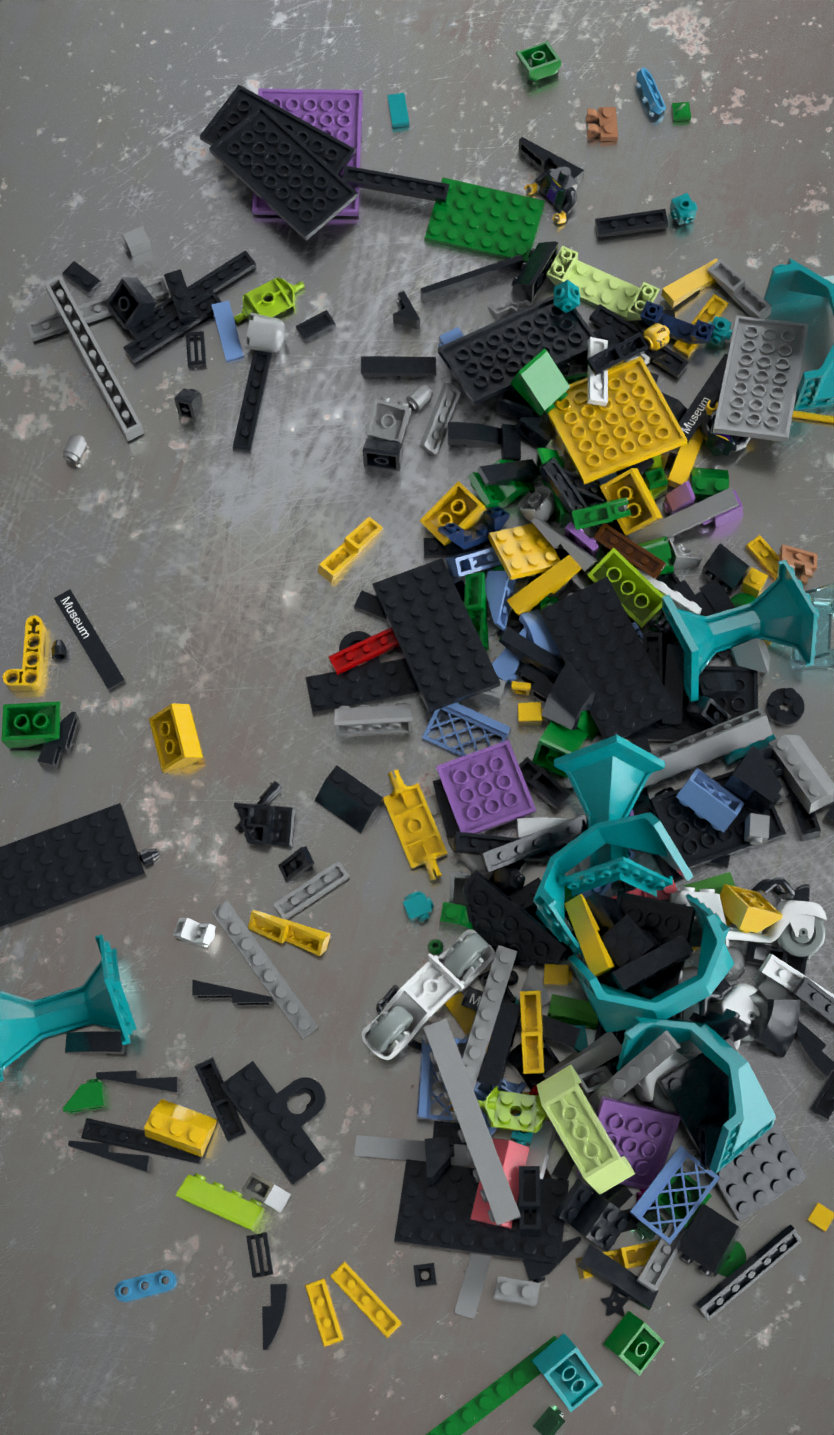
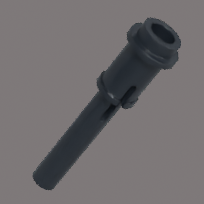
M276 781L270 782V786L259 797L260 800L256 804L269 805L279 793H282L283 787ZM240 822L234 827L239 833L243 830Z

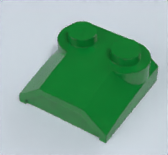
M548 40L516 51V55L526 71V77L532 81L554 75L562 66L560 57Z

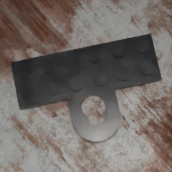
M363 631L351 632L341 640L339 651L371 637V635ZM379 656L368 660V663L364 666L353 667L338 675L336 672H329L305 677L313 715L331 712L340 706L352 708L359 705L420 695L405 658L380 663Z
M252 1061L220 1084L221 1089L291 1185L325 1160L301 1127L315 1117L325 1104V1092L319 1082L308 1077L298 1078L276 1093L254 1061ZM308 1093L311 1100L306 1105L304 1112L294 1114L289 1111L287 1101L291 1096Z

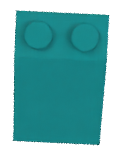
M565 1333L532 1360L570 1412L575 1410L603 1386L578 1348Z

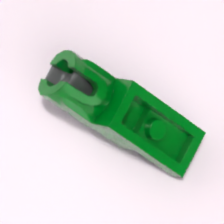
M627 497L573 510L572 515L576 530L630 516L631 512L627 507V504H629Z

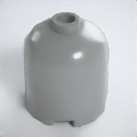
M251 313L250 317L253 320H249L246 337L249 344H245V349L264 352L279 351L283 343H287L288 332H285L284 323L277 318Z

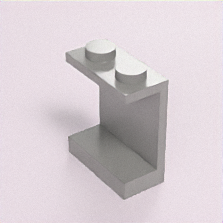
M498 1276L494 1300L535 1306L537 1305L540 1283Z

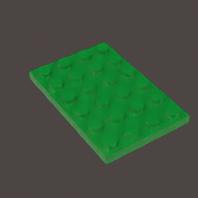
M443 177L441 183L449 184L446 203L435 201L424 241L504 260L522 255L523 263H527L529 253L533 248L545 201Z

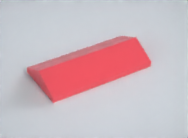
M492 1138L517 1204L519 1197V1166H526L530 1147L510 1140ZM480 1181L471 1219L497 1225L496 1222L492 1223L488 1210H491L489 1202L484 1203L480 1193L483 1190V1186ZM513 1220L499 1226L511 1229Z

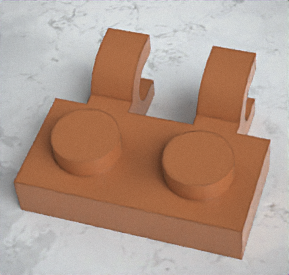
M598 107V112L595 109H587L586 123H599V127L596 124H588L587 138L600 137V141H617L616 107Z
M784 544L780 547L779 561L786 559L794 571L795 568L802 569L799 579L802 584L806 585L808 578H812V572L814 573L817 569V554Z

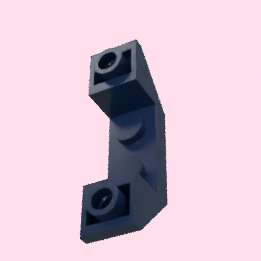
M649 301L646 302L640 318L649 326L655 323L665 325L670 331L669 337L687 344L709 342L715 328L714 325L700 320L697 321L696 325L664 314L663 306Z
M493 507L490 510L484 511V525L464 531L455 523H447L445 526L439 527L438 532L465 550L489 541V533L500 531L509 519L510 513L501 507Z

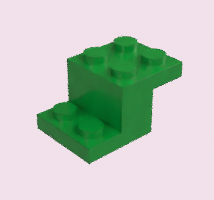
M498 459V460H497L495 463H493V464H500V463H507V462H514V461H512V460H500V459ZM472 472L467 476L471 482V487L477 492L480 502L485 507L506 508L520 495H525L528 492L532 494L536 491L532 483L511 481L507 486L486 485L479 472Z

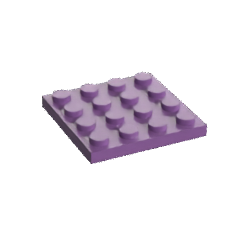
M509 740L436 766L460 832L478 834L536 812L535 805Z
M602 1096L596 1115L620 1157L625 1155L635 1172L633 1176L619 1184L648 1189L665 1166L680 1117L674 1112Z

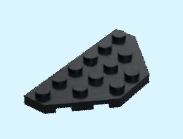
M475 871L464 885V894L468 904L466 906L468 920L472 922L473 930L493 948L495 953L498 945L517 951L513 966L543 963L555 964L569 948V946L563 941L560 942L550 930L478 871Z

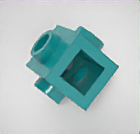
M688 193L671 199L670 213L678 225L688 224L695 219L698 210L697 204L691 200Z
M568 279L555 286L554 305L565 313L580 306L579 287Z
M715 316L713 322L709 321V324L715 326L709 342L723 347L725 341L731 338L733 332L730 329L732 322L724 317Z

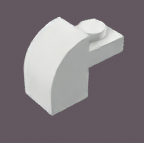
M179 918L173 937L196 946L208 948V945H210L215 937L214 931L216 926L201 924L189 918Z

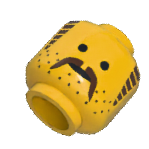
M655 323L643 332V337L650 346L649 350L656 351L665 346L670 340V331L665 325Z

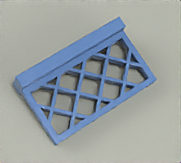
M454 703L434 711L422 739L462 757L467 755L464 753L462 746L473 743L476 751H478L475 742L486 738L490 747L488 737L495 734L502 737L500 742L506 741L511 732V727L459 703ZM440 709L448 712L450 720L439 723L437 716ZM463 719L466 722L467 728L456 731L453 721ZM451 722L455 732L444 736L441 726ZM439 727L442 737L437 739L428 737L431 729ZM480 727L485 735L474 739L471 729ZM469 730L472 740L461 744L458 734ZM456 735L459 745L454 747L448 746L445 738Z
M422 1037L416 1119L454 1121L449 1111L453 1105L451 1104L446 1108L439 1099L444 1093L437 1097L432 1091V1085L439 1081L433 1070L434 1064L429 1055L432 1052L430 1044L426 1045ZM454 1038L456 1045L458 1043L467 1044L468 1039ZM431 1095L435 1098V1100H433L432 1102ZM437 1101L444 1111L440 1115H430L431 1105ZM445 1112H447L449 1116H442V1115H443Z
M680 1145L629 1213L670 1245L720 1177L713 1171L702 1168L700 1161ZM686 1158L694 1163L695 1172L683 1173L682 1164ZM680 1168L681 1173L675 1174ZM707 1173L714 1179L709 1185L700 1186L699 1174ZM696 1174L697 1187L686 1188L684 1175ZM681 1176L683 1188L671 1189V1178ZM668 1184V1190H663L664 1187ZM706 1188L703 1194H701V1189ZM698 1189L699 1199L697 1202L688 1203L686 1190ZM683 1191L685 1203L673 1204L671 1192ZM669 1192L670 1205L658 1206V1195ZM655 1201L656 1206L650 1207L652 1203ZM688 1205H694L689 1211ZM685 1206L687 1214L685 1218L675 1220L674 1207ZM671 1207L672 1220L660 1221L659 1209ZM656 1209L658 1222H648L643 1218V1215L647 1210ZM673 1222L674 1232L668 1238L662 1233L661 1224ZM676 1222H681L676 1228ZM658 1224L659 1230L653 1225Z

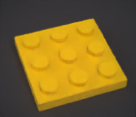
M533 523L489 533L488 539L510 580L546 572L561 561L554 547Z

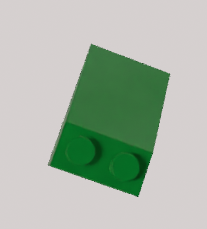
M61 702L3 704L1 741L7 748H23L59 739Z

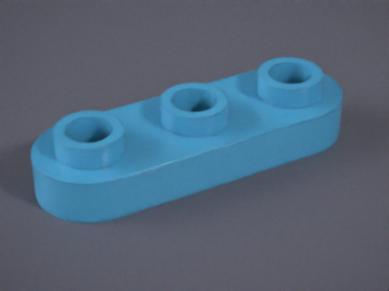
M642 67L636 73V79L643 89L642 93L648 100L651 112L661 114L666 110L665 103L652 74Z
M162 1270L120 1281L116 1285L114 1293L119 1301L129 1302L171 1291L176 1286L177 1278L172 1271ZM165 1276L169 1278V1282L166 1285L162 1283V1278ZM143 1282H148V1289H142ZM123 1287L128 1288L126 1295L121 1293Z

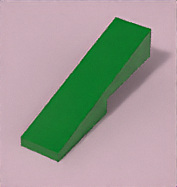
M483 572L465 575L464 606L485 651L489 650L485 574Z

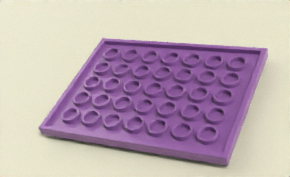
M258 89L259 96L355 148L356 153L347 166L360 168L363 90ZM344 170L339 175L341 178L343 177ZM351 186L358 192V197L336 216H358L359 187ZM253 192L252 214L278 215Z

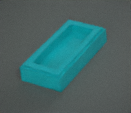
M405 92L387 95L392 128L410 126Z

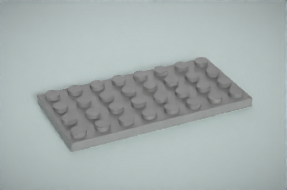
M736 315L713 433L788 442L809 324Z

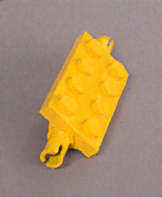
M394 770L396 778H394L391 771L387 775L393 786V792L383 798L412 869L425 865L430 880H436L434 871L438 878L443 876L436 860L448 855L419 783L412 786L404 785L399 773L400 771Z

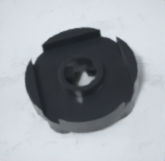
M780 688L773 691L768 697L765 712L771 722L788 727L800 720L804 713L805 705L802 697L795 689ZM782 703L789 705L788 711L780 709Z

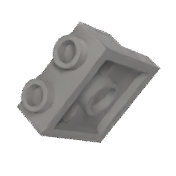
M382 396L380 399L375 398L366 435L402 443L412 411L408 407L409 404L398 401V404L391 403V399Z

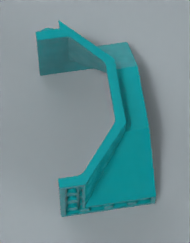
M789 258L787 265L779 264L773 267L764 300L770 305L817 296L826 297L829 299L834 316V276L822 277ZM834 344L821 368L803 372L797 388L794 410L802 411L834 404Z
M786 559L778 562L777 579L753 602L710 616H701L677 609L670 595L662 597V610L684 650V690L691 702L698 700L699 676L717 652L730 649L755 638L795 648L806 667L814 664L819 611L816 606L812 605L810 595L805 593L801 580L796 578L793 567L789 566Z
M614 735L554 759V767L567 774L587 816L589 829L595 823L628 817L649 776L654 772L665 769V761L624 738ZM605 843L590 855V865L586 870L569 876L558 875L559 883L571 889L572 896L618 880H622L657 897V890H663L665 887L673 885L672 876L664 877L630 860L628 848Z
M651 812L595 823L549 859L533 900L537 906L535 915L560 942L563 940L575 955L580 954L584 960L585 958L579 943L565 924L564 885L559 883L558 875L566 874L605 843L658 854L686 881L694 877L661 821Z
M690 894L685 895L690 907L695 909V917L703 932L697 975L651 1000L599 983L596 976L576 955L568 958L602 1028L607 1033L628 1029L632 1026L634 1017L662 1020L672 1017L709 997L733 967L734 961L725 945L730 927L723 923L718 914L713 913L711 908H707L703 902L700 903L697 897L694 898Z
M103 934L95 936L101 953V961L81 987L37 1000H29L0 991V1082L4 1081V1069L38 1041L90 1024L120 1030L123 1045L131 1043L130 1035L133 1034V1030H136L137 1027L120 981L116 948L111 949L110 942L105 941Z
M634 1017L632 1026L624 1033L625 1037L621 1045L620 1059L616 1067L617 1072L660 1035L668 1031L677 1043L690 1040L729 1076V1120L722 1126L710 1165V1169L715 1174L773 1127L776 1115L750 1064L706 1023L673 1019L671 1021Z

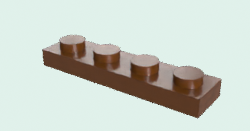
M603 523L593 537L610 551L615 548L630 564L656 580L666 566L664 561L606 523Z

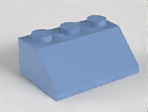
M698 768L676 796L682 805L689 806L698 817L705 818L714 829L721 830L723 833L744 805L743 801Z

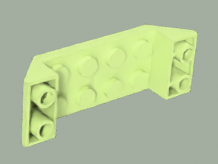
M565 246L561 247L546 274L555 286L568 279L579 287L580 301L596 308L601 304L626 321L642 320L640 315L646 302L653 303L660 291L659 288L645 282L639 288L578 260V252Z
M571 1064L537 1084V1089L542 1107L583 1178L599 1194H602L633 1176L635 1172L625 1155L620 1157L578 1085L582 1081Z

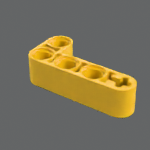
M30 616L25 623L22 669H8L3 674V681L11 691H37L42 685L46 627L39 616ZM33 642H38L37 646L30 647ZM31 660H37L36 664L29 665ZM17 677L15 682L9 683L11 678ZM30 678H36V680L33 683H28V680Z

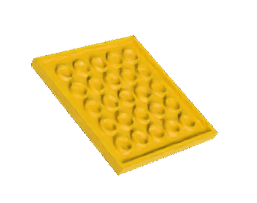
M642 357L635 358L608 370V403L606 406L588 403L587 377L569 384L570 388L566 392L568 395L561 402L557 400L554 403L555 407L547 414L583 484L687 444L685 434Z

